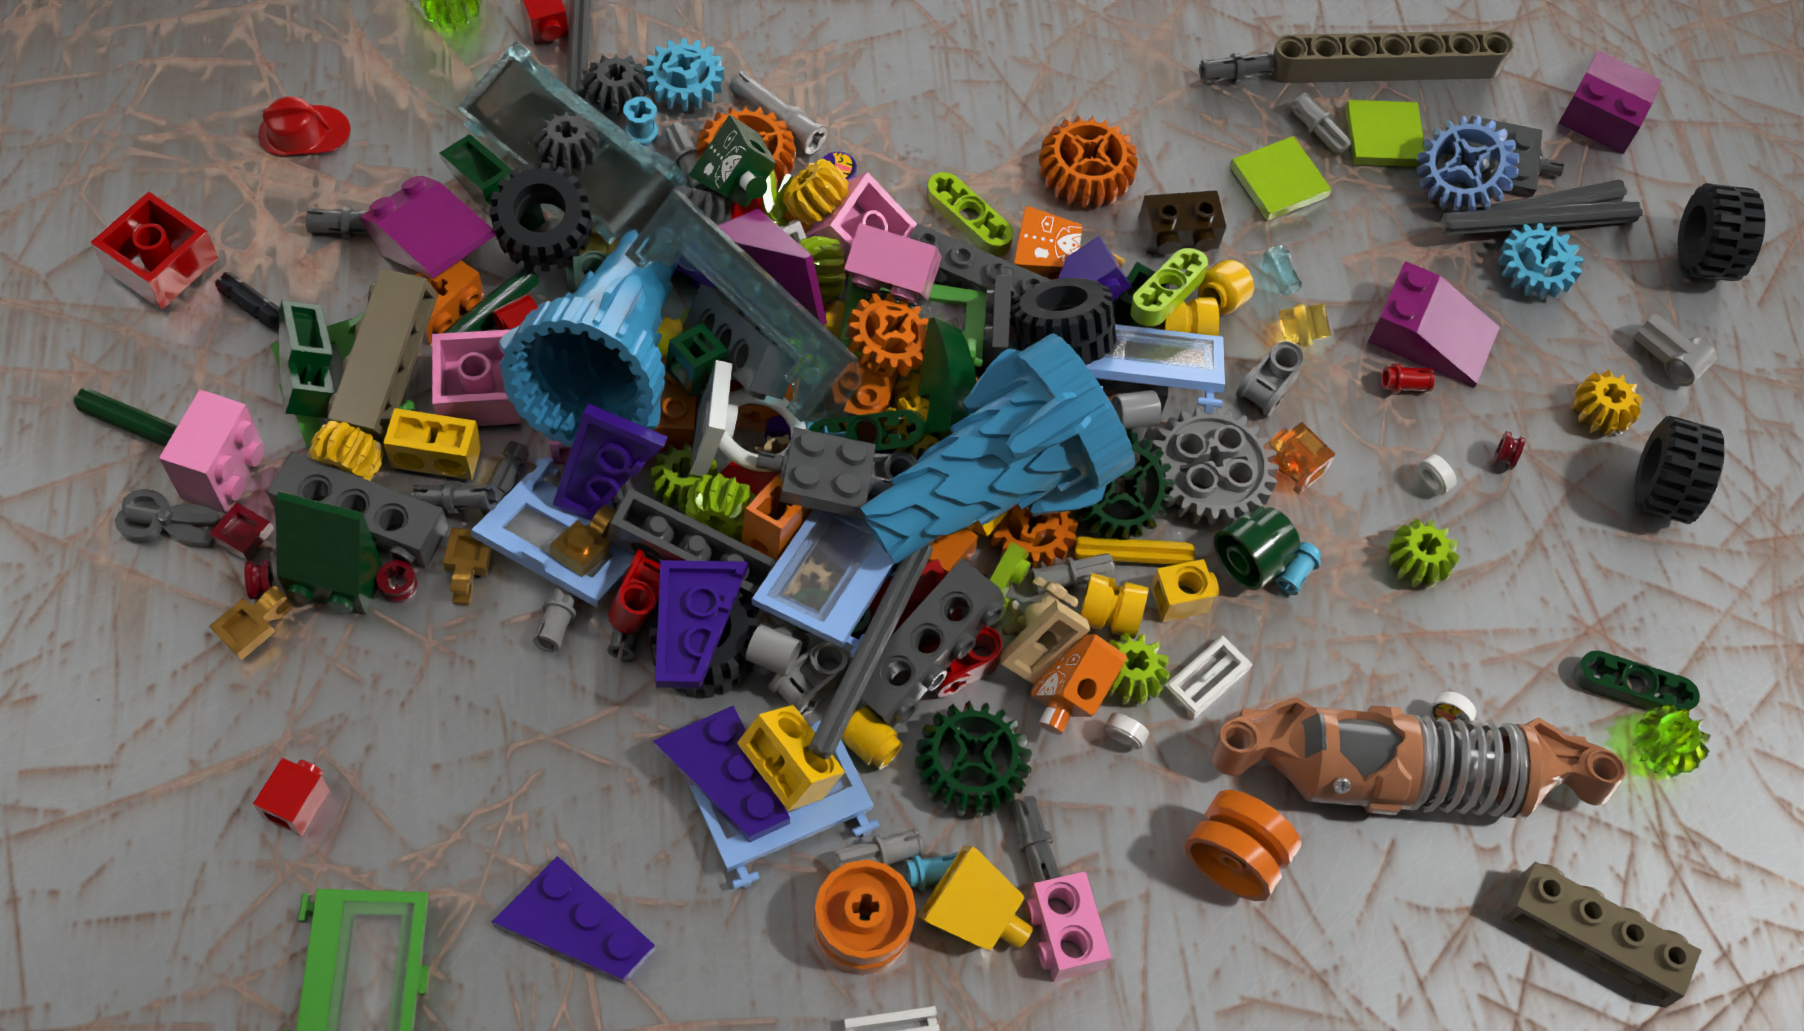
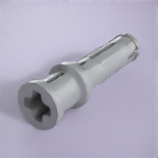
M740 71L739 76L735 75L732 78L729 86L730 90L747 101L755 109L761 107L763 115L774 112L777 121L785 120L787 130L792 131L794 140L801 145L800 147L803 152L812 154L822 146L827 137V127L821 123L815 124L805 116L804 110L800 107L785 104L777 96L752 79L746 72Z

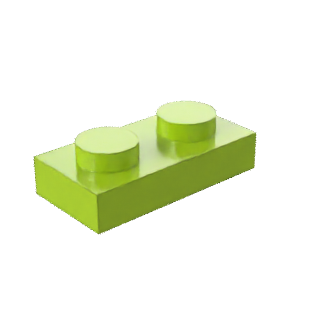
M1013 542L1009 544L990 578V581L1001 589L1006 600L1003 614L1010 603V599L1005 597L1013 582L1018 585L1022 582L1031 565L1030 562L1026 561L1029 555L1027 550Z

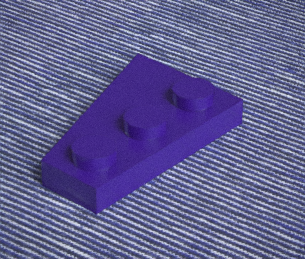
M588 403L583 412L552 505L591 521L597 511L602 506L608 504L619 492L620 488L642 469L644 463L653 454L656 455L668 437Z
M661 560L656 688H701L747 572L748 562Z
M734 705L653 740V747L664 758L667 757L680 770L681 775L691 785L694 784L712 802V806L749 843L790 824V816L785 806L737 744L746 729Z
M558 856L491 921L493 927L507 933H514L530 940V943L538 947L555 951L573 959V962L623 984L656 951L655 945Z

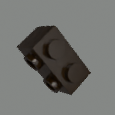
M1217 190L1145 195L1138 216L1146 254L1161 253L1169 255L1184 248H1192L1201 252L1219 249L1227 227Z

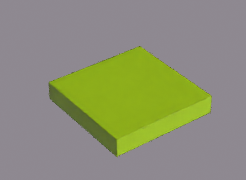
M1347 100L1345 115L1349 140L1351 141L1350 149L1353 165L1419 167L1422 165L1417 160L1418 153L1425 152L1423 149L1424 136L1418 102Z
M1294 136L1233 158L1230 164L1231 170L1267 221L1328 198L1332 190Z

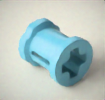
M635 97L628 100L623 108V115L628 121L625 126L627 140L636 146L651 145L658 137V127L654 122L657 117L656 105L653 104L651 99L646 97Z

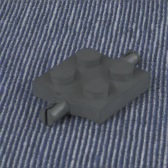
M1471 116L1467 124H1473L1476 116ZM1482 118L1481 126L1485 127L1491 119ZM1493 120L1496 122L1495 132L1505 128L1508 131L1506 140L1515 141L1516 148L1513 152L1519 154V163L1514 165L1519 169L1518 177L1510 179L1513 182L1511 191L1502 190V192L1532 197L1537 191L1539 173L1561 177L1564 170V162L1543 159L1541 129ZM1466 142L1469 146L1475 148L1484 146L1479 143ZM1449 148L1444 154L1454 155L1453 148ZM1461 155V165H1466L1468 169H1471L1474 175V165L1470 166L1467 161H1464L1463 156ZM1498 160L1490 163V167L1482 171L1483 184L1495 175L1499 167Z
M999 266L997 268L998 275L995 277V290L987 289L983 367H989L1003 351L1008 349L1011 297L1014 296V268L1011 266Z
M794 427L790 446L785 451L784 456L761 450L758 453L756 468L780 472L782 489L779 502L863 519V512L860 507L867 503L871 493L881 494L893 486L890 481L891 479L875 476L873 466L875 444Z

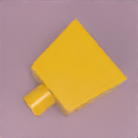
M968 845L962 846L916 916L934 927L988 951L994 947L999 938H1002L1019 950L1027 942L1033 931L1031 925L1015 915L1024 900L1023 894L979 850Z

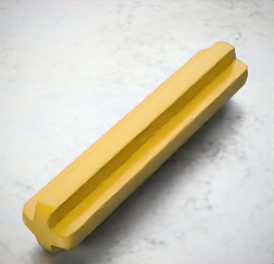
M1079 536L1074 542V556L1077 559L1108 553L1113 561L1177 565L1194 561L1195 546L1190 542L1138 539L1119 540L1118 538L1105 539Z

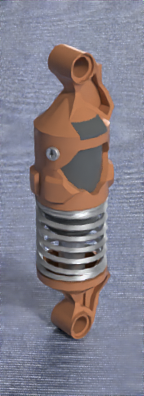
M1297 697L1279 702L1267 710L1242 708L1239 717L1224 723L1221 727L1211 755L1213 765L1223 774L1230 776L1240 775L1260 760L1266 759L1293 783L1305 801L1363 806L1368 813L1397 815L1401 809L1417 810L1422 805L1426 811L1432 812L1438 807L1442 812L1446 813L1455 809L1457 813L1466 814L1471 810L1475 815H1482L1484 812H1487L1490 816L1495 817L1502 814L1508 818L1526 819L1550 791L1560 784L1568 785L1574 790L1580 800L1596 806L1608 802L1626 775L1625 764L1618 755L1604 747L1586 742L1585 737L1565 735L1539 717L1526 724L1503 723L1499 728L1494 722H1487L1482 727L1477 720H1472L1466 726L1461 719H1455L1450 725L1445 718H1439L1433 723L1429 716H1424L1421 719L1417 715H1406L1398 707L1371 705L1367 711L1313 707ZM1457 728L1460 729L1461 740L1455 734ZM1473 729L1476 730L1477 734L1475 750H1471L1470 735ZM1489 730L1493 734L1491 751H1487L1486 741ZM1468 784L1474 785V789L1471 796L1469 793ZM1484 785L1491 786L1487 798L1484 792ZM1462 797L1466 805H1459ZM1445 799L1448 800L1450 803L1444 804L1443 801ZM1478 799L1482 805L1481 807L1475 806ZM1493 803H1495L1497 808L1491 807Z

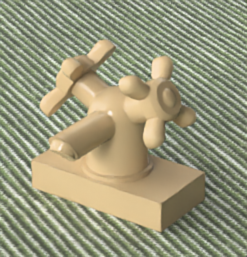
M1036 577L1032 582L1046 590L1041 601L1029 605L1024 614L1021 611L1019 602L1012 600L1009 603V609L1013 616L1010 619L1009 625H1005L1001 630L1003 635L1013 633L1017 636L1001 651V664L1032 684L1090 631L1086 618L1060 602L1064 601L1076 608L1078 599L1069 595L1061 584L1052 581L1047 582L1042 577Z

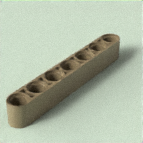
M1501 31L1284 35L1276 42L1272 54L1274 58V71H1272L1273 74L1270 76L1282 83L1490 79L1500 75L1514 48V42L1510 36Z

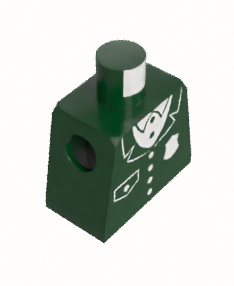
M729 115L688 175L745 208L752 199H758L766 193L768 187L766 179L775 168L776 162L760 134Z

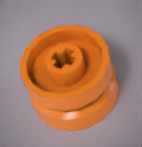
M1230 789L1219 791L1204 814L1206 821L1198 822L1185 842L1186 855L1200 872L1224 890L1248 900L1266 901L1281 879L1280 869L1288 867L1301 847L1300 836L1287 819L1260 799L1244 792Z
M867 859L845 863L828 875L819 888L813 919L816 945L828 962L843 972L863 976L880 973L899 960L908 947L916 913L913 891L904 877L885 863ZM865 915L869 917L870 920H860L859 916Z

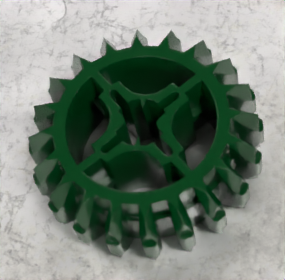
M1129 432L1127 436L1131 442L1137 463L1134 468L1118 477L1125 478V486H1121L1125 488L1124 492L1114 493V485L1118 484L1113 480L1106 485L1101 501L1083 507L1075 517L1078 522H1084L1090 518L1087 530L1095 533L1101 528V537L1105 539H1111L1115 533L1119 540H1127L1129 532L1133 537H1141L1143 535V526L1147 529L1157 527L1152 515L1156 517H1165L1167 515L1165 509L1160 506L1161 502L1170 503L1173 500V497L1170 494L1164 493L1165 487L1174 486L1175 482L1173 479H1164L1163 475L1172 466L1169 463L1159 464L1158 461L1162 458L1164 452L1161 449L1150 452L1152 440L1145 438L1139 442L1138 433ZM1145 477L1146 494L1143 498L1140 493L1139 486L1141 481ZM1117 501L1123 508H1129L1133 514L1123 519H1116L1102 511V508L1106 505H1112Z
M969 700L965 703L963 712H960L952 703L948 707L947 716L937 712L933 717L934 725L926 724L923 727L922 735L925 739L918 740L916 744V751L920 755L916 756L914 764L917 769L923 770L919 774V783L922 785L931 784L927 793L929 799L936 798L939 795L943 796L941 802L943 810L949 808L951 803L957 804V814L959 817L965 814L967 807L973 808V814L976 818H979L983 814L984 806L994 815L1000 810V802L1010 806L1015 800L1014 793H1023L1026 786L1023 779L1029 778L1032 770L1031 766L1026 764L1031 761L1032 751L1023 748L1028 741L1027 734H1015L1019 726L1017 719L1005 723L1003 721L1006 714L1004 709L992 715L989 713L990 707L987 702L981 706L980 711H975L973 704ZM967 732L979 733L984 736L975 737L971 736ZM945 741L951 747L950 753L955 758L947 772L940 762L938 750ZM999 747L1005 754L1008 771L1003 777L996 771L997 765L992 760L996 749ZM966 755H971V759L973 755L982 756L980 763H976V760H974V763L968 760L965 762ZM973 781L979 784L980 787L964 785L962 782Z

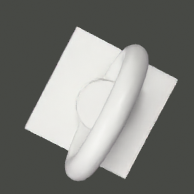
M716 360L697 408L690 474L697 476L708 474L718 447L731 461L744 468L759 472H774L756 468L758 454L743 449L733 440L732 437L739 406L758 404L773 409L788 423L791 438L794 427L807 430L805 421L797 408L786 398L782 400L766 396L765 400H760L746 394L742 389L729 393L732 363ZM789 443L788 447H787L785 450H783L782 452L778 453L777 455H782V456H784V453H785V451L789 448L790 443Z

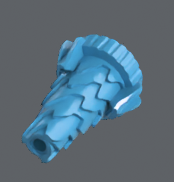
M636 229L629 231L622 237L616 249L607 256L595 273L589 271L585 275L573 295L568 292L565 297L556 298L553 302L546 301L540 304L536 310H532L526 315L520 326L511 329L502 336L498 348L505 355L500 362L504 389L509 401L514 404L516 412L528 421V425L536 431L542 432L545 437L552 441H559L571 448L588 403L651 430L658 426L661 414L660 398L665 386V380L663 379L665 366L661 362L662 355L657 347L662 334L657 332L664 320L661 310L674 287L669 281L680 258L677 246L668 245L648 234H638Z
M1053 333L1023 351L1009 348L1003 351L989 365L976 382L970 394L962 402L969 416L951 426L952 434L928 448L915 465L890 480L893 484L891 488L867 502L860 509L875 539L890 556L893 563L896 564L942 535L954 534L965 527L973 525L977 521L981 525L987 524L1016 505H1019L1021 509L1027 507L1030 514L1035 517L1042 514L1080 509L1096 504L1103 499L1108 483L1134 468L1136 463L1134 460L1135 455L1117 412L1092 372L1087 368L1079 355L1075 353L1073 348L1060 336L1058 337Z

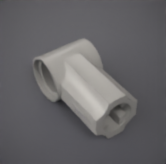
M1654 314L1633 337V339L1665 363L1664 370L1667 377L1679 386L1687 387L1692 385L1717 359L1716 351L1709 342L1698 337L1687 338L1658 314Z
M1154 390L1115 394L1111 397L1110 402L1117 412L1126 430V434L1129 432L1138 433L1139 442L1143 440L1148 427L1158 426L1160 423L1161 403Z
M789 622L773 628L760 624L748 645L746 660L786 677L793 669L797 658L806 651L810 638L805 632L798 630Z

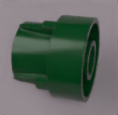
M1261 506L1250 515L1244 513L1217 532L1214 536V548L1225 571L1242 587L1256 591L1285 571L1286 568L1284 566L1297 557L1296 552L1300 548V538L1293 523L1286 515L1275 508H1264Z

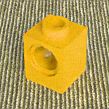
M1204 559L1157 568L1150 584L1162 623L1209 613L1219 594L1216 576L1213 572L1209 573ZM1179 586L1189 587L1195 594H1187Z

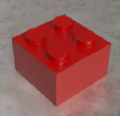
M150 191L90 242L105 271L161 310L218 259L208 231Z

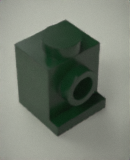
M702 322L669 340L665 370L689 397H692L705 390L715 361H720L721 358L726 356L728 350Z

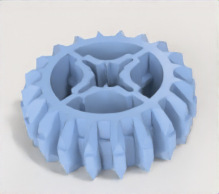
M1462 115L1458 126H1454L1453 122L1447 120L1445 122V132L1434 128L1432 131L1434 140H1424L1423 149L1425 152H1420L1417 156L1418 162L1422 164L1417 167V176L1423 178L1420 181L1421 189L1430 190L1428 199L1431 202L1441 198L1439 206L1442 210L1446 209L1450 203L1454 204V212H1460L1462 206H1468L1469 211H1476L1477 204H1481L1485 210L1491 208L1490 198L1501 203L1504 199L1502 190H1512L1513 182L1510 179L1518 177L1519 169L1514 165L1519 163V154L1513 152L1516 148L1515 141L1506 140L1508 131L1505 128L1495 132L1496 122L1493 120L1484 127L1481 126L1482 118L1479 115L1475 117L1473 124H1467L1466 117ZM1466 142L1479 143L1484 146L1475 148L1469 146ZM1452 147L1454 150L1453 159L1446 162L1444 168L1437 170L1436 167L1440 157ZM1461 155L1463 156L1464 161H1467L1470 166L1474 165V175L1471 169H1468L1466 165H1461ZM1498 160L1499 167L1495 175L1483 184L1482 171L1489 168L1490 163ZM1457 182L1464 183L1470 189L1451 186V184Z

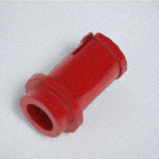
M1393 363L1390 367L1383 369L1381 384L1383 389L1389 390L1391 394H1397L1400 390L1431 392L1434 387L1435 374L1432 373L1433 369L1431 367L1410 368L1401 367L1400 364Z

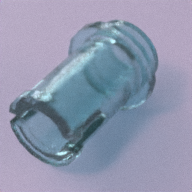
M1275 246L1263 254L1264 261L1262 266L1265 270L1270 271L1279 289V294L1289 296L1301 289L1303 284L1290 262V251L1284 250L1283 246Z

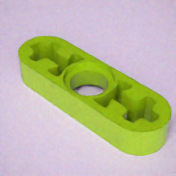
M938 172L930 177L926 197L928 203L980 250L996 257L1003 256L1009 252L1014 235L1013 228L1009 222L954 174ZM971 208L976 210L980 216L977 219L968 220L963 218L959 212L963 209ZM989 235H991V236H993V237H996V238L990 239V238H989Z
M1192 248L1178 250L1135 292L1130 311L1133 320L1145 326L1161 324L1203 282L1208 265L1206 255ZM1161 284H1172L1177 286L1179 289H1166L1163 288Z

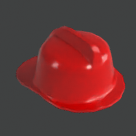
M286 96L277 99L267 109L262 111L264 121L259 127L258 138L260 145L268 153L276 156L322 154L332 152L343 146L349 138L351 127L348 118L338 109L325 105H309L304 99Z

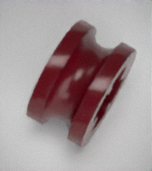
M1506 430L1496 448L1493 463L1498 465L1503 462L1507 465V469L1513 470L1522 454L1526 438L1523 436L1513 438L1512 432Z
M262 560L260 565H255L252 561L245 563V586L250 600L257 599L259 594H264L274 586V574L270 560Z
M392 560L385 563L377 572L376 582L381 595L387 601L403 603L415 595L418 581L413 568L407 562ZM399 575H403L406 583L402 587L396 584L395 588H391L389 579L396 576L398 580Z

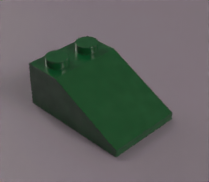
M278 491L275 498L277 577L285 594L290 599L302 604H310L311 601L326 604L331 610L341 614L349 615L353 611L367 615L378 588L376 582L377 572L383 565L364 514Z

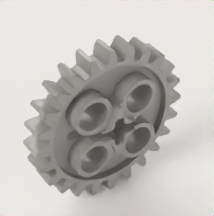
M1196 406L1192 417L1185 410H1182L1178 421L1172 417L1168 418L1165 428L1160 427L1158 429L1155 440L1152 442L1150 452L1156 449H1161L1164 452L1158 463H1169L1172 466L1168 472L1163 473L1164 479H1173L1175 482L1174 486L1165 487L1164 493L1170 494L1173 497L1172 502L1165 503V506L1171 507L1175 504L1181 506L1178 512L1180 518L1188 511L1193 513V524H1197L1203 516L1207 517L1208 524L1212 528L1217 518H1221L1225 526L1232 523L1234 516L1239 518L1244 513L1254 512L1262 504L1266 505L1272 495L1271 492H1273L1278 480L1275 479V476L1279 470V465L1273 463L1277 452L1265 450L1270 442V438H1257L1256 435L1260 426L1256 425L1248 429L1245 426L1247 416L1245 415L1238 421L1233 420L1232 409H1228L1224 416H1219L1217 408L1213 407V413L1205 415L1200 406ZM1220 443L1227 444L1233 449L1226 448L1222 446ZM1182 449L1191 450L1195 454L1186 453ZM1231 477L1238 478L1243 483L1235 482L1233 479H1231ZM1192 483L1201 484L1206 489L1197 488Z

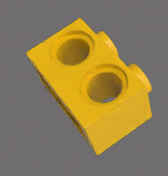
M398 408L393 410L383 443L391 468L467 480L473 479L482 447L475 420Z
M794 705L759 714L737 742L788 811L822 800L845 773V770L833 755L829 759H821L810 752L809 745L815 732Z

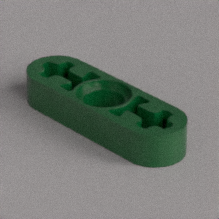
M906 409L818 420L808 429L824 433L825 426H827L829 433L846 432L847 439L859 441L856 436L857 427L863 421H869L877 430V437L872 443L876 445L875 451L911 447L919 444L926 435V421L919 412ZM907 416L908 423H915L916 431L909 433V440H906V436L903 433L887 435L886 426L903 424V417ZM887 417V423L885 425V423L883 422V418ZM845 422H847V428H846V429H845V427H844V425H843ZM887 436L890 440L889 444L885 443Z
M1595 650L1588 652L1574 668L1575 680L1584 690L1671 718L1686 716L1700 701V693L1697 686L1688 678L1603 651ZM1592 665L1598 667L1597 671L1602 675L1600 678L1594 677V670L1590 668ZM1616 671L1619 673L1617 677L1613 676ZM1634 675L1641 678L1646 685V693H1636L1631 690L1627 684V676ZM1673 690L1677 691L1678 698L1683 700L1684 702H1682L1681 704L1677 703L1676 696L1670 693ZM1656 692L1661 693L1658 697L1654 696Z

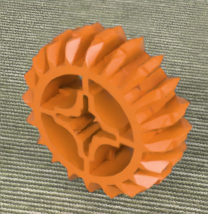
M746 105L742 111L736 112L730 106L727 115L717 112L714 121L706 120L704 130H699L697 136V146H695L699 153L697 161L727 117L731 115L757 131L762 137L776 162L773 169L776 188H778V184H781L785 174H792L794 159L796 158L794 137L792 131L787 130L785 120L777 121L774 112L763 115L761 107L752 112L748 110Z
M1093 115L1088 121H1083L1079 116L1075 118L1073 123L1064 119L1060 127L1053 126L1049 135H1046L1042 141L1038 157L1040 178L1045 179L1046 189H1055L1056 198L1068 197L1069 205L1074 201L1081 202L1083 209L1088 203H1093L1098 209L1104 201L1112 205L1117 197L1123 198L1128 188L1134 183L1135 173L1138 168L1136 146L1131 145L1130 135H1121L1120 125L1113 128L1109 127L1107 119L1102 123L1095 122Z

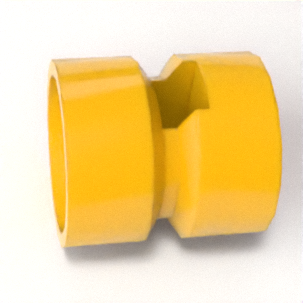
M1197 297L1196 299H1191L1188 305L1183 301L1161 324L1156 325L1155 329L1218 336L1219 309L1217 301L1214 297Z
M1091 572L1080 615L1088 620L1090 628L1101 630L1106 625L1110 626L1112 634L1121 636L1127 632L1131 639H1135L1145 609L1148 587L1130 582L1116 586L1114 578Z

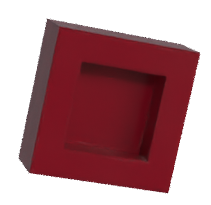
M236 502L209 534L215 543L248 561L274 528L270 521Z

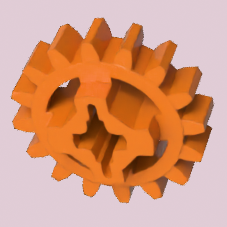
M889 292L885 300H881L877 293H874L869 302L864 299L859 301L856 309L852 310L847 321L849 325L845 331V337L852 339L848 346L849 351H859L861 353L857 360L859 364L866 361L872 363V373H875L881 367L885 369L886 376L891 377L895 369H898L899 373L904 377L907 376L911 368L917 371L923 363L928 318H919L918 315L922 309L920 306L910 309L907 306V299H901L900 303L896 302L894 296Z
M1016 505L1008 511L991 532L994 533L991 544L993 547L1003 546L1001 558L1009 544L1013 542L1027 550L1029 555L1026 561L1031 563V569L1037 568L1038 561H1043L1046 566H1051L1054 563L1055 556L1063 560L1066 558L1068 548L1073 547L1076 538L1074 533L1078 526V520L1071 519L1074 510L1033 517L1027 507L1021 509L1019 505ZM1035 519H1038L1036 527H1033L1032 532L1029 534V526L1033 524Z

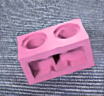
M1086 871L1034 883L1028 896L1029 899L1025 900V911L1029 924L1031 926L1037 925L1041 942L1037 943V952L1043 970H1050L1053 982L1105 970L1112 957ZM1058 898L1065 901L1070 912L1066 914L1055 913L1049 907L1048 900ZM1064 941L1075 942L1081 948L1082 956L1078 958L1067 956L1062 951L1060 943Z

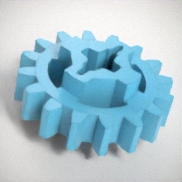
M682 38L679 45H675L672 40H667V48L663 49L656 46L655 56L648 55L647 66L644 67V74L648 83V93H655V101L657 103L665 99L668 100L669 109L675 107L676 104H681L682 110L687 111L689 104L693 103L698 109H701L703 99L712 103L714 101V92H722L724 67H722L721 56H713L712 46L702 49L700 40H696L693 45L687 44L686 38Z
M1538 223L1534 230L1529 225L1524 224L1520 231L1512 230L1509 237L1504 241L1499 251L1502 255L1498 260V264L1506 266L1502 272L1503 277H1513L1512 288L1520 285L1525 287L1524 295L1528 296L1532 291H1536L1539 299H1544L1549 292L1552 297L1558 298L1562 291L1566 293L1570 291L1582 273L1579 267L1584 261L1583 257L1575 256L1579 246L1567 243L1570 238L1568 234L1561 237L1556 235L1557 227L1555 226L1549 231H1545L1542 223Z

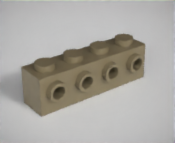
M380 268L377 280L370 285L368 291V305L364 317L357 322L355 342L351 354L343 361L342 379L339 388L329 401L328 419L330 421H337L340 424L341 422H347L350 426L359 427L364 433L371 434L373 439L384 441L394 408H400L438 297V293L426 278Z
M1536 861L1520 875L1502 917L1505 921L1664 1007H1668L1685 997L1702 951L1689 944L1683 935L1675 931L1661 929L1646 921V917L1642 913L1631 908H1622L1605 899L1604 894L1590 886H1581L1564 877L1563 872L1558 868L1548 864H1540Z

